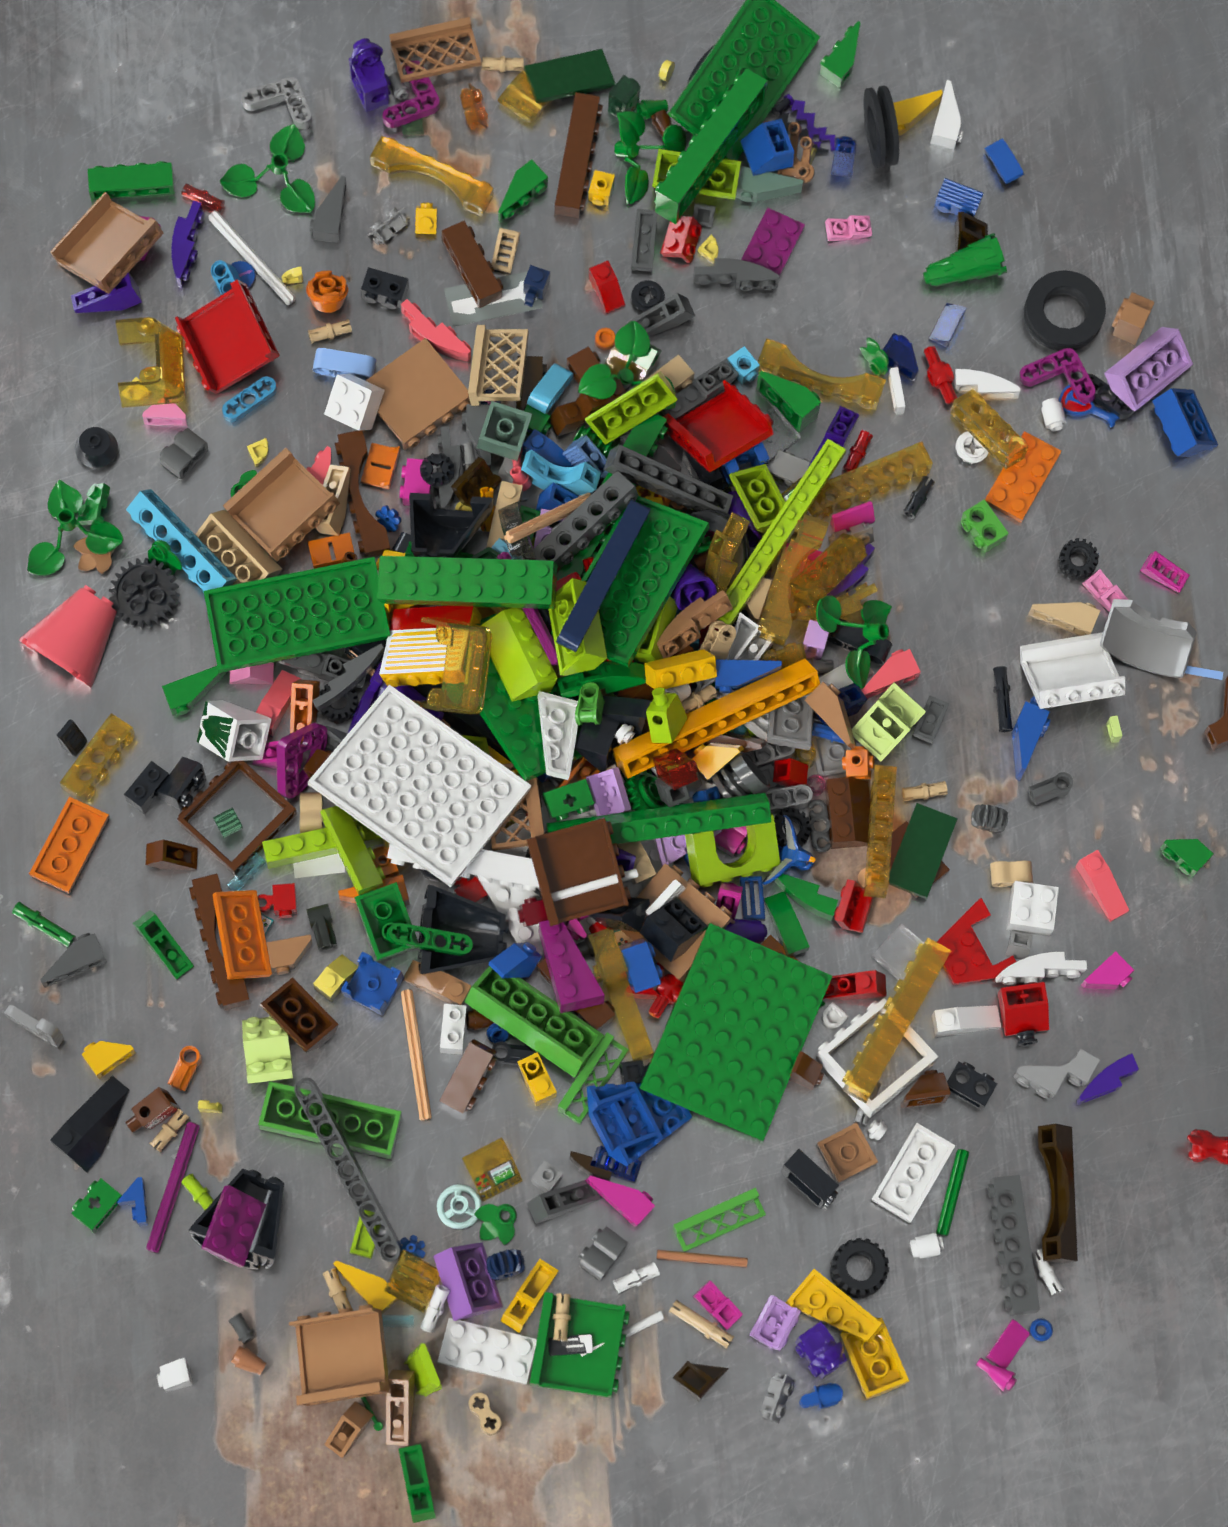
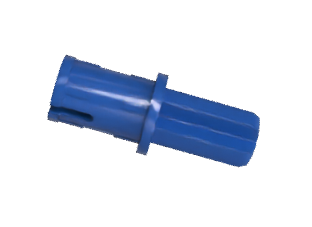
M818 723L813 724L812 736L828 739L831 743L835 741L846 744L829 726Z

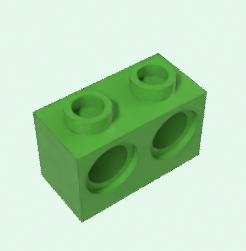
M985 499L963 512L961 517L962 527L966 532L972 534L975 545L979 549L982 548L984 553L1006 541L1009 533ZM979 516L982 521L976 522L972 517ZM991 533L994 538L988 539L984 534Z

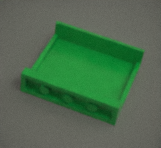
M545 1292L530 1385L612 1398V1394L618 1391L619 1380L615 1379L616 1370L621 1371L623 1357L619 1356L620 1347L624 1348L626 1334H623L622 1331L623 1325H628L630 1311H626L625 1304L619 1306L570 1298L569 1315H571V1321H568L567 1336L591 1335L592 1347L604 1344L593 1350L592 1353L582 1357L580 1354L549 1356L548 1338L554 1337L555 1320L553 1319V1314L556 1313L557 1296L554 1293Z

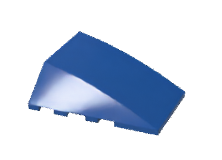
M627 1082L621 1085L588 1086L589 1117L608 1155L626 1167L692 1118L688 1109L639 1089L641 1083Z

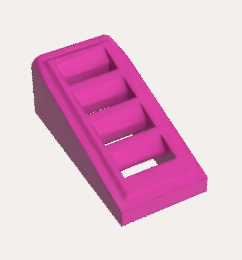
M1157 551L1147 557L1140 569L1148 577L1177 593L1182 590L1190 576ZM1164 567V570L1160 573V568ZM1171 571L1172 574L1169 578H1167L1166 576L1168 572ZM1177 575L1180 576L1177 583H1174L1175 577Z

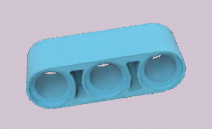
M554 363L531 392L527 405L547 414L570 384L574 373Z

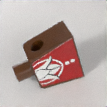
M158 1087L132 1107L131 1110L135 1115L126 1121V1125L133 1133L142 1126L150 1130L176 1113L180 1107L169 1091Z

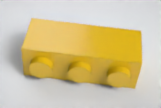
M705 649L644 663L646 684L653 689L659 687L668 689L717 677L715 656Z

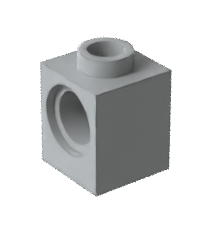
M544 1161L532 1176L531 1183L546 1193L555 1189L563 1178V1173L547 1161Z

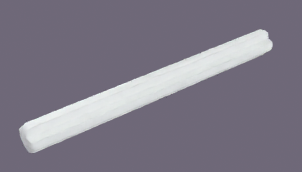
M213 211L208 216L210 222L286 305H291L296 300L295 295L218 211Z

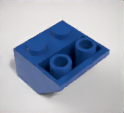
M782 119L760 124L741 140V145L753 176L793 167L794 149Z

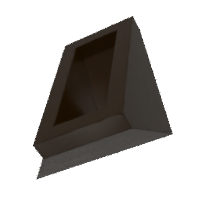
M962 211L958 212L955 222L956 251L968 247L969 244L988 235L987 223Z
M687 1361L674 1375L673 1379L699 1402L729 1368L693 1364Z

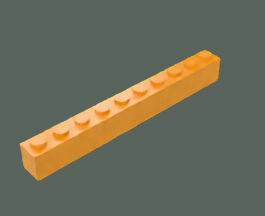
M803 659L687 713L688 719L672 744L652 743L650 731L630 740L627 744L623 743L612 749L616 765L628 779L813 692L820 685L817 670L806 659Z

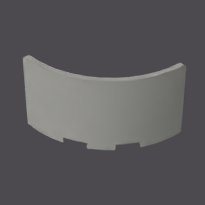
M1113 599L1100 646L1115 658L1136 668L1158 675L1183 678L1197 634L1189 622H1180L1163 617L1157 620L1150 617L1151 612L1143 609L1133 600Z

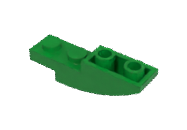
M609 661L602 662L593 670L557 678L561 696L571 698L578 696L581 687L589 682L596 683L599 689L605 688L606 694L645 684L646 676L643 664L632 662L628 668Z

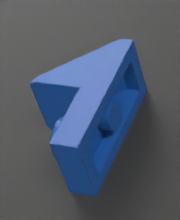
M137 1177L117 1201V1204L119 1206L135 1204L136 1207H132L133 1221L137 1220L139 1226L148 1225L145 1184L142 1177Z

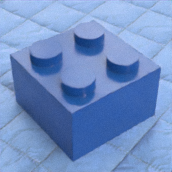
M640 938L617 947L629 985L635 993L661 984L660 978L663 975L659 965L654 963L652 957L656 956L652 944Z

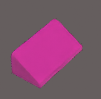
M872 501L833 514L830 524L834 533L844 529L848 533L850 532V527L863 522L865 524L874 523L875 516Z
M1012 1319L986 1358L998 1367L1006 1369L1030 1333L1016 1320Z

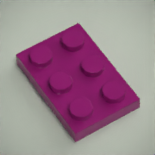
M767 207L741 260L770 269L778 274L780 278L805 228V224Z
M230 1185L224 1186L201 1249L235 1266L243 1267L266 1204Z

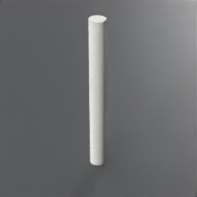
M637 869L625 871V878H622V882L637 878ZM615 874L553 892L551 896L553 902L616 884L618 879Z
M659 1311L623 1329L622 1333L626 1334V1338L664 1320L663 1314ZM605 1343L592 1347V1351Z

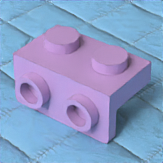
M619 767L586 777L597 816L631 810Z
M770 1295L750 1336L770 1349L780 1351L787 1344L788 1335L792 1328L798 1323L801 1310L791 1307L779 1298Z

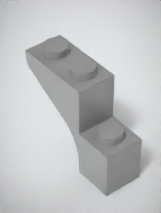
M1080 1049L1075 1058L1066 1065L1020 1066L1013 1077L1017 1079V1083L1036 1089L1038 1095L1047 1099L1048 1097L1053 1099L1065 1076L1069 1078L1068 1081L1073 1085L1085 1087L1100 1059Z

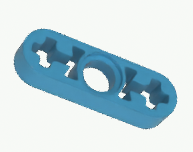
M262 377L228 400L222 407L224 418L229 422H236L273 397L277 391L274 379ZM264 384H266L267 386L270 385L271 390H270V391H268L267 389H264V390H263V385H264ZM246 395H253L256 398L252 404H246L243 399ZM228 409H236V414L229 413Z

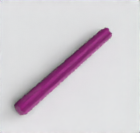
M502 552L497 556V559H512L508 552ZM523 608L551 665H558L554 640L538 609Z
M188 1122L146 1246V1249L150 1252L158 1253L200 1128L194 1122Z

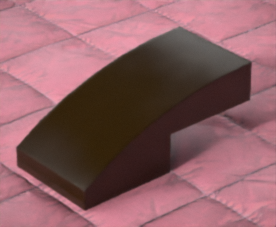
M574 1151L570 1152L569 1159L584 1173L610 1181L612 1172L591 1166L593 1157Z

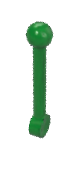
M360 1397L366 1409L373 1414L374 1429L381 1431L383 1425L381 1422H378L366 1397Z

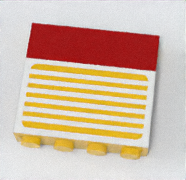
M474 606L394 609L389 629L390 636L387 638L379 675L387 686L391 685L392 687L468 682L469 679L462 669L472 624H480L481 614Z

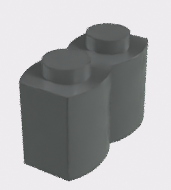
M189 428L179 431L174 437L175 442L170 446L164 447L160 453L161 465L180 479L190 471L193 465L208 450L207 442Z
M607 1226L604 1230L600 1228L592 1237L593 1245L590 1248L585 1247L578 1256L581 1259L579 1266L600 1281L628 1245L626 1240Z

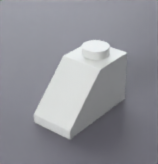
M185 1358L160 1367L161 1373L157 1374L159 1387H164L166 1392L193 1386L189 1363Z

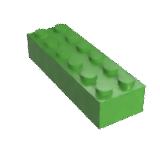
M490 966L471 987L465 1000L466 1004L574 1078L585 1066L604 1037L602 1033L570 1011L560 1013L558 1004L523 979L502 978Z
M269 1081L258 1123L260 1130L321 1143L295 1094V1087ZM300 1088L301 1092L305 1095L311 1093L310 1090ZM322 1093L352 1151L392 1159L402 1118L401 1111ZM313 1103L311 1111L315 1115H319L322 1112V1106L318 1103ZM329 1123L322 1125L321 1129L324 1134H332L333 1128ZM339 1143L333 1144L334 1147L343 1148Z

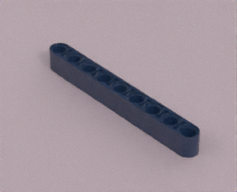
M631 499L564 624L556 643L577 652L647 519L650 508Z

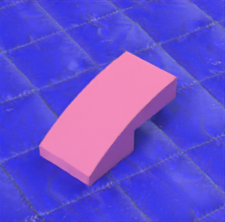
M1101 569L1097 570L1082 583L1108 612H1110L1113 599L1128 600L1117 585L1113 586Z

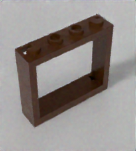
M244 761L227 763L224 768L225 771L220 776L216 775L209 782L210 786L205 791L201 790L194 797V802L189 807L185 806L177 818L179 825L234 876H237L264 849L263 841L272 840L297 815L296 808ZM242 772L276 803L282 811L231 862L197 831L190 822Z

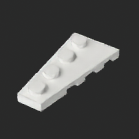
M539 691L537 696L546 775L568 780L578 729L575 720V709L578 701Z

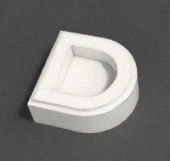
M833 1002L822 1014V1022L829 1029L841 1027L849 1018Z

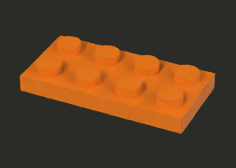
M1024 431L985 501L990 507L1021 523L1062 451Z
M69 796L29 875L70 894L110 817L109 814Z
M257 890L215 892L212 896L227 979L271 976L272 972Z

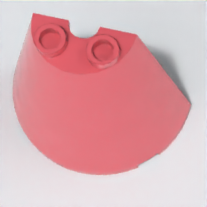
M85 585L21 636L19 641L65 669L84 684L92 687L117 611L112 608L113 602L104 596L99 599L94 595L96 591Z

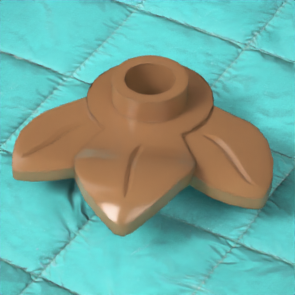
M87 537L77 541L73 547L82 554L78 564L79 570L91 571L97 568L101 574L109 570L112 564L111 555L114 550L99 555L92 553L87 548L85 543Z

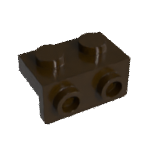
M477 457L452 484L451 488L461 504L471 508L472 496L480 497V489L482 487H488V491L490 487L495 489L502 479L491 472L483 458Z

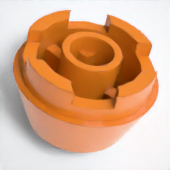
M320 271L315 273V277L311 281H308L306 292L315 309L329 313L337 311L342 307L348 294V285L342 275L339 277L333 275L332 271Z

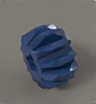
M517 1249L500 1251L489 1256L486 1261L488 1274L494 1280L512 1278L525 1270L524 1256L521 1250Z

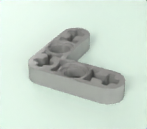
M285 78L246 90L242 93L241 100L246 110H257L285 101L296 128L307 129L313 123L300 83L295 78ZM292 86V88L294 89L293 94H291L290 89L288 87ZM269 91L276 92L273 97H267L266 93ZM297 100L302 102L299 106L291 105L292 102ZM300 113L303 114L305 120H301Z
M11 1004L4 1012V1015L57 1048L64 1039L60 1030L43 1018L39 1022Z

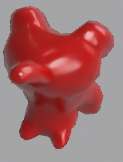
M1199 1129L1193 1130L1191 1135L1187 1136L1189 1142L1192 1143L1189 1157L1194 1162H1202L1205 1159L1213 1158L1222 1164H1228V1137L1214 1136L1207 1130Z

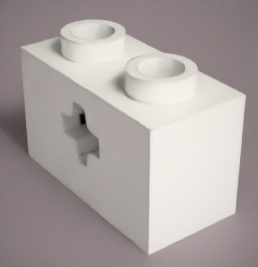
M444 1004L440 1053L463 1055L467 1012L465 1005Z

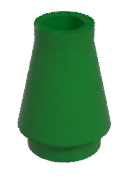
M641 100L636 105L637 113L644 120L650 119L653 114L659 111L666 110L668 112L666 100Z

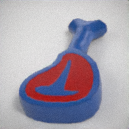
M1070 385L1064 388L1058 399L1062 403L1064 414L1069 416L1082 417L1094 414L1105 419L1110 428L1114 427L1115 421L1120 419L1114 413L1096 407L1093 402H1080Z

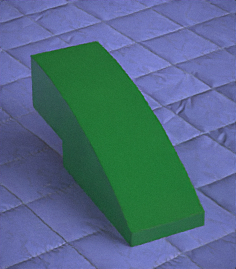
M782 874L775 879L776 884L795 903L818 917L832 921L838 900L818 894L820 885L786 874Z
M783 891L764 898L766 908L786 955L792 957L808 951L810 946L785 892Z
M421 1444L399 1448L413 1523L435 1519L436 1516Z

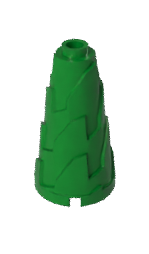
M992 233L969 244L968 247L930 264L925 268L926 272H923V277L926 285L930 284L931 286L939 287L954 282L959 283L976 278L999 276L1007 273V267H1003L1002 262L1005 259L997 237L995 238V233Z

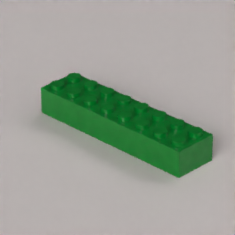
M747 68L742 75H737L732 89L726 90L721 104H717L713 108L710 119H706L700 127L699 134L691 138L689 148L680 153L677 160L678 163L675 167L672 165L669 168L664 182L660 181L655 189V213L674 224L678 223L765 103L768 80Z
M380 556L377 599L382 604L555 609L557 564L554 561Z

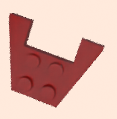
M982 898L933 945V949L953 985L981 982L982 980L989 979L996 980V977L1004 969L1016 963L1014 956H1011L992 965L972 926L991 916Z

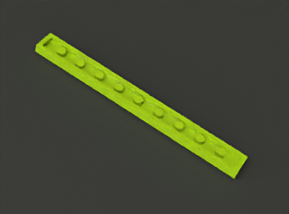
M827 439L727 590L726 594L733 609L717 620L733 625L739 613H741L846 454L845 448Z

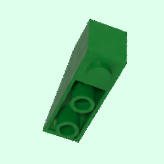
M859 21L854 26H849L843 40H838L832 48L833 52L829 56L825 55L820 62V75L838 88L852 74L861 23Z
M532 159L515 172L498 211L499 222H502L505 218L510 219L521 206L525 207L530 203L532 197L536 194H542L547 189L548 176Z

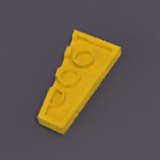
M815 1269L810 1272L786 1301V1304L798 1308L802 1313L867 1343H870L884 1326Z

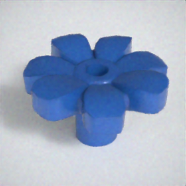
M386 505L381 510L376 511L375 516L379 518L377 522L383 525L387 532L390 530L395 532L399 529L397 524H400L402 519L397 510L394 508L390 510Z
M411 1235L410 1240L406 1237L400 1240V1243L403 1245L401 1252L403 1254L401 1256L403 1263H407L410 1259L411 1264L414 1265L418 1263L417 1257L421 1259L425 1257V1252L421 1250L425 1248L424 1241L417 1242L418 1238L415 1235Z

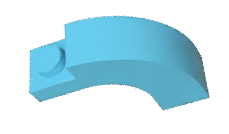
M533 450L526 452L521 470L533 477L532 484L545 490L552 483H555L577 496L595 491L601 472L587 462L574 467H561L550 463Z

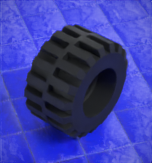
M861 1238L848 1240L838 1248L831 1261L830 1274L833 1276V1283H836L837 1287L843 1290L846 1295H853V1298L861 1296L865 1298L876 1293L886 1281L887 1274L889 1273L888 1257H885V1251L878 1247L879 1244L876 1242L872 1243L867 1238L865 1240H861ZM863 1256L870 1261L873 1272L867 1280L859 1281L849 1275L846 1265L851 1257Z

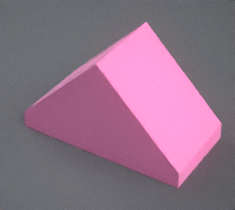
M167 394L163 395L143 412L145 425L187 426L186 414Z
M274 663L231 670L229 683L272 685Z

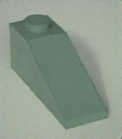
M742 166L736 198H740L744 202H759L801 193L804 180L770 172L753 176L750 168Z

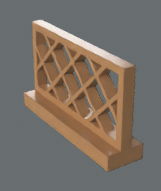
M470 17L389 34L390 47L401 83L482 65ZM467 36L470 38L467 45L458 42L460 38ZM445 41L451 43L446 50L439 47L438 44ZM428 46L430 49L427 54L418 51L419 47ZM454 46L463 49L459 56L450 52ZM407 50L410 54L405 59L399 56L398 52ZM434 50L443 54L439 61L430 57ZM468 52L474 55L476 60L466 61L463 57ZM414 54L423 58L419 65L410 61ZM447 56L455 60L453 65L447 66L443 63ZM426 61L435 64L434 68L430 70L424 69L423 65ZM406 65L415 69L412 74H403Z
M513 763L502 764L510 771L516 769ZM537 777L526 781L532 785L531 789L492 836L493 851L528 846L526 840H521L517 837L522 828L531 832V837L544 834ZM520 807L528 812V816L523 822L514 816ZM510 819L519 824L514 833L504 828ZM501 831L510 836L505 843L496 844V836Z

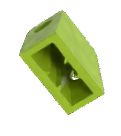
M659 687L652 691L654 699L646 711L652 743L672 744L688 718L679 696L676 693H666L664 688Z

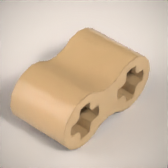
M300 792V833L323 828L320 811L323 810V795L319 792Z
M998 861L990 864L993 887L1012 886L1015 881L1033 883L1031 861Z
M473 1394L469 1399L470 1411L480 1419V1427L484 1434L488 1436L496 1435L501 1428L500 1418L490 1410L489 1399L485 1394ZM476 1399L485 1401L483 1409L480 1410L479 1407H473ZM487 1419L496 1421L495 1429L485 1428Z

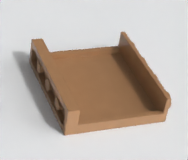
M104 192L58 244L55 245L50 253L58 265L109 294L164 233L156 220L151 217L148 220L143 219L113 202L108 193Z
M426 338L366 380L385 390L377 413L401 441L404 451L409 447H416L423 437L434 434L438 429L437 427L443 423H449L455 414L460 411H466L467 404H471L468 389Z
M285 448L230 498L223 507L278 562L289 553L290 549L297 543H300L313 528L318 527L328 514L334 512L340 502L334 493H330Z
M665 863L637 896V898L649 899L650 907L676 879L686 888L678 899L707 926L711 923L725 929L730 922L732 924L735 923L731 918L733 913L723 905L721 908L717 907L714 904L716 899L707 892L704 895L699 892L698 888L700 886L691 878L686 881L682 877L684 872L674 864L670 867ZM621 930L633 941L643 938L649 942L640 932ZM705 931L683 955L670 962L654 946L653 949L656 956L653 958L684 983Z
M362 1305L356 1311H352V1308L338 1310V1314L331 1315V1312L318 1313L316 1318H311L309 1315L299 1316L297 1321L289 1322V1326L296 1327L302 1395L296 1396L297 1405L311 1406L390 1393L382 1309L373 1308V1305Z

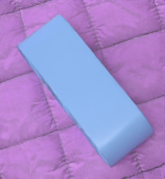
M318 348L312 370L317 374L336 377L338 374H352L366 381L374 375L377 360L368 355Z

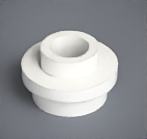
M623 724L615 734V738L620 745L624 742L626 744L629 743L635 733L633 732L634 727L632 725Z
M883 1119L874 1120L868 1127L867 1131H869L868 1137L870 1139L874 1138L878 1141L885 1134L888 1126L884 1124L885 1121Z

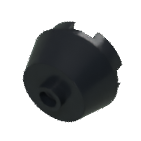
M91 427L83 431L75 444V453L80 462L94 469H99L111 463L118 451V443L115 436L110 431L99 427Z

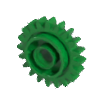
M645 770L628 779L626 776L624 777L626 781L624 786L627 788L626 794L633 810L638 811L668 806L660 799L655 782L658 778L656 775H652L651 770Z

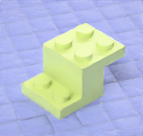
M894 682L851 729L853 737L881 762L925 714L926 710Z
M271 1016L264 1018L251 1017L247 1020H242L248 1084L293 1078L289 1035Z

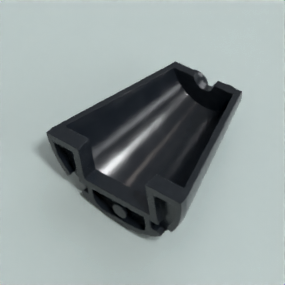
M410 493L411 546L413 555L415 557L455 558L490 516L493 509V498L472 496L470 502L472 511L435 509L431 494Z
M434 885L427 886L424 899L427 900L422 906L420 926L465 934L471 938L473 947L469 953L463 956L418 949V959H421V964H418L420 974L489 962L507 949V942H503V934H507L509 928V920H505L506 914ZM419 932V943H423L424 935ZM441 935L435 937L436 945L444 947L446 944L445 938ZM451 937L449 949H451L452 945L460 946V950L467 947V945L463 944V940L459 943H452L453 938Z
M242 1168L228 1185L266 1204L243 1268L259 1270L261 1266H264L267 1269L273 1265L276 1257L284 1182L276 1177L264 1179L261 1178L262 1175L258 1171ZM222 1192L189 1229L191 1237L199 1246H202Z

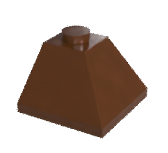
M937 1070L925 1071L924 1075L920 1076L901 1102V1108L945 1103L951 1094L944 1072L938 1073Z

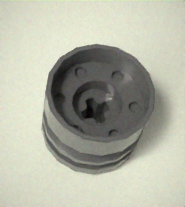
M743 752L730 761L733 772L723 767L721 768L722 775L715 773L712 776L713 781L724 798L750 795L749 792L753 794L765 793L771 788L762 771Z

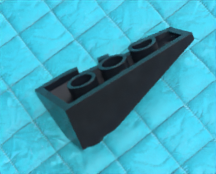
M112 1075L63 1124L50 1139L51 1143L88 1173L102 1157L109 1136L112 1134L117 1117L120 1115L130 1090Z

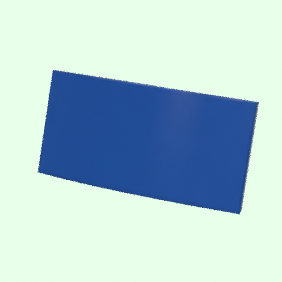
M1003 138L985 147L987 156L995 165L997 173L1005 184L1024 175L1021 166Z

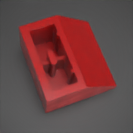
M1045 982L1000 988L997 994L1005 1036H1013L1020 1032L1032 1030L1036 1032L1049 1031V1003Z

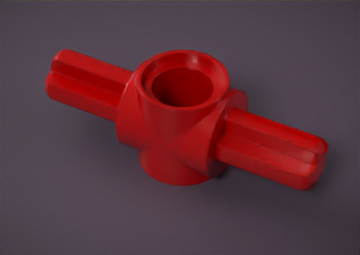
M934 346L924 349V354L930 366L927 370L929 382L933 388L940 389L946 404H952L957 401V396L951 385L954 381L951 366L949 363L941 361Z
M672 973L665 975L660 981L661 984L655 989L659 997H656L649 1009L652 1017L660 1018L667 1005L677 1000L683 982Z

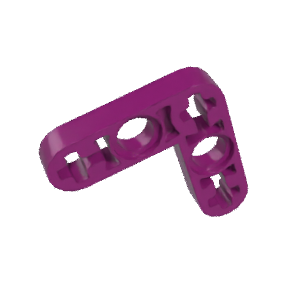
M415 60L411 61L417 65H419L420 63L419 61ZM406 65L405 75L412 74L413 71L411 70L414 68ZM429 77L408 81L416 97L386 108L383 111V123L386 127L396 128L438 112L440 100ZM426 84L428 88L420 91L417 89V86ZM431 101V103H434V105L430 106V104H427V102ZM414 107L417 111L414 114H408L406 109ZM392 115L395 119L392 120L389 116Z
M1071 348L1060 350L1025 365L1020 370V381L1025 386H1034L1064 373L1080 402L1090 403L1096 395L1094 384L1077 353ZM1068 356V358H1071V361L1064 360V357ZM1050 363L1055 368L1052 371H1045L1043 366ZM1074 372H1080L1083 376L1079 380H1074L1071 375ZM1026 373L1033 375V378L1026 376ZM1083 384H1084L1085 390H1086L1087 392H1089V395H1087V396H1086L1085 393L1082 394V387H1081V385H1083Z

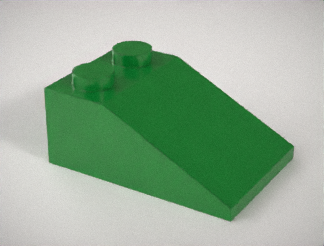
M764 371L758 374L756 390L798 433L802 432L818 418L821 402L820 397L814 391Z
M397 882L354 897L376 962L415 949L393 944L386 937L387 929L392 924L404 923L412 925ZM397 928L395 931L392 932V934H395L396 939H398L402 935L408 936L410 930H408V933L402 934L399 933V929ZM414 933L413 939L415 942L419 943L416 934Z

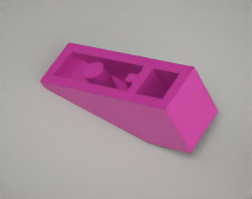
M589 1176L585 1179L633 1227L637 1226L655 1207L652 1203L653 1198L645 1191L641 1193L637 1189L594 1176Z

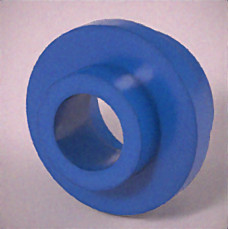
M494 1023L489 1026L486 1035L492 1043L505 1042L509 1032Z
M1039 1318L1032 1322L1030 1334L1035 1340L1043 1342L1052 1336L1053 1327L1048 1320ZM1039 1326L1044 1327V1334H1039L1037 1332V1328Z

